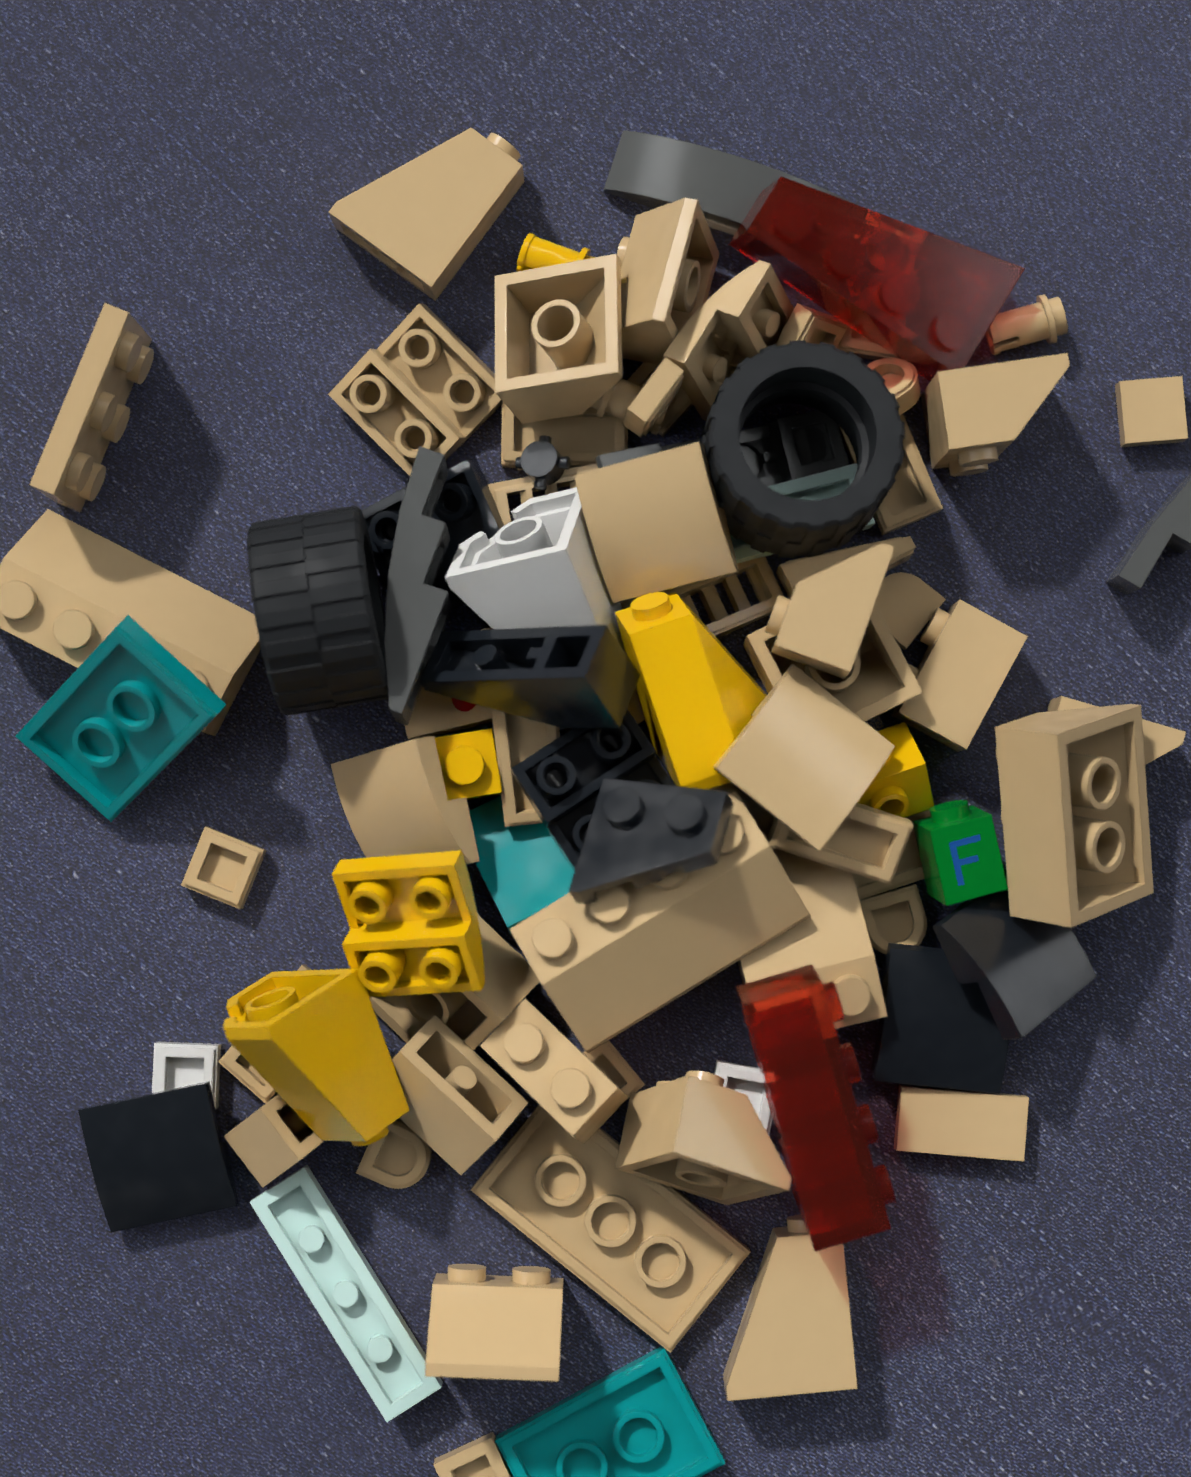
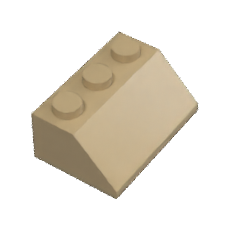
M1124 704L1038 712L996 726V758L999 772L1001 821L1004 834L1006 883L1008 886L1010 916L1073 928L1154 893L1141 705Z

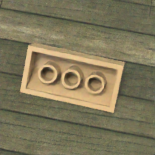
M47 509L5 555L0 564V629L78 668L115 627L129 615L226 703L220 713L202 730L204 733L216 736L261 649L255 614Z
M736 791L729 795L734 806L717 864L688 873L681 871L673 872L662 881L636 888L632 881L596 892L597 901L588 904L576 903L569 892L509 929L545 991L587 1053L811 917L774 851Z

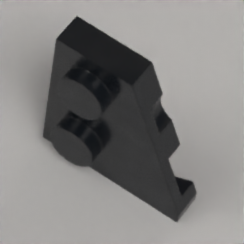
M603 778L569 888V892L576 903L588 904L597 901L596 892L630 881L633 882L636 888L662 881L673 872L681 871L688 873L717 864L734 806L728 792Z

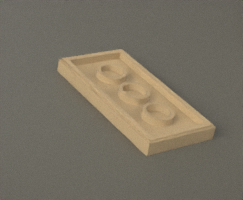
M538 1104L472 1186L471 1191L671 1353L750 1254V1249L677 1189L615 1169L620 1143L603 1129L599 1128L583 1144L570 1135Z

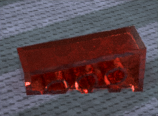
M782 176L761 191L729 243L730 246L755 263L759 260L770 263L780 280L871 342L891 352L895 357L912 363L917 373L930 382L939 371L965 368L1025 270L1021 266Z
M810 964L736 986L755 1059L760 1073H763L765 1079L763 1088L777 1132L778 1134L780 1133L782 1138L778 1139L785 1166L791 1176V1189L814 1251H820L892 1229L885 1206L896 1203V1198L885 1164L874 1167L868 1145L879 1142V1137L868 1104L857 1106L851 1084L862 1081V1077L851 1043L839 1044L834 1022L844 1020L845 1017L834 982L822 983L815 968Z

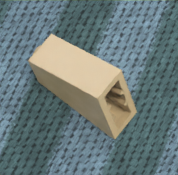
M469 128L340 199L330 209L329 215L334 227L436 301L524 183L523 165L518 162L521 155L515 147L501 136L490 133L485 138L473 128Z
M811 1213L787 1217V1227L772 1229L723 1373L727 1401L858 1389L843 1234L836 1222L826 1223L825 1214Z

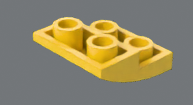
M462 850L343 859L338 862L331 875L350 927L342 946L350 969L359 968V980L366 987L369 997L482 991L485 985L482 940L474 894Z

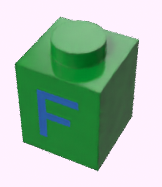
M954 800L931 807L929 809L930 817L912 821L928 895L948 906L1008 889L992 814L973 805L969 806L967 800Z

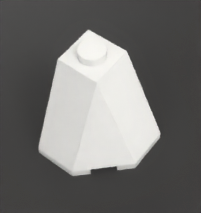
M577 487L530 498L511 511L514 521L504 525L490 539H488L486 533L479 531L459 544L445 579L449 588L492 629L607 625L625 652L614 613L622 610L620 602H612L586 525Z

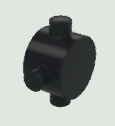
M542 435L539 437V441L529 444L524 449L521 457H517L515 460L516 469L524 470L534 481V489L538 491H545L547 485L557 482L563 475L564 469H569L571 465L569 456H562L551 444L552 438L547 435Z

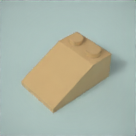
M769 831L762 832L766 839L769 834ZM771 847L811 917L738 961L752 1026L760 1046L887 1017L875 956L853 874Z

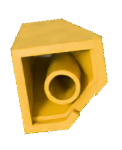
M653 592L642 595L633 600L630 607L614 613L626 655L640 674L636 690L651 744L676 786L708 790L731 782L713 767L753 718L751 716L767 694L676 592L670 594Z
M359 968L275 971L227 999L226 1009L230 1018L224 1020L223 1026L227 1040L321 1140L351 1141L352 1145L357 1147L369 1145L384 1138L389 1132L388 1126L410 1111L367 989L359 980Z

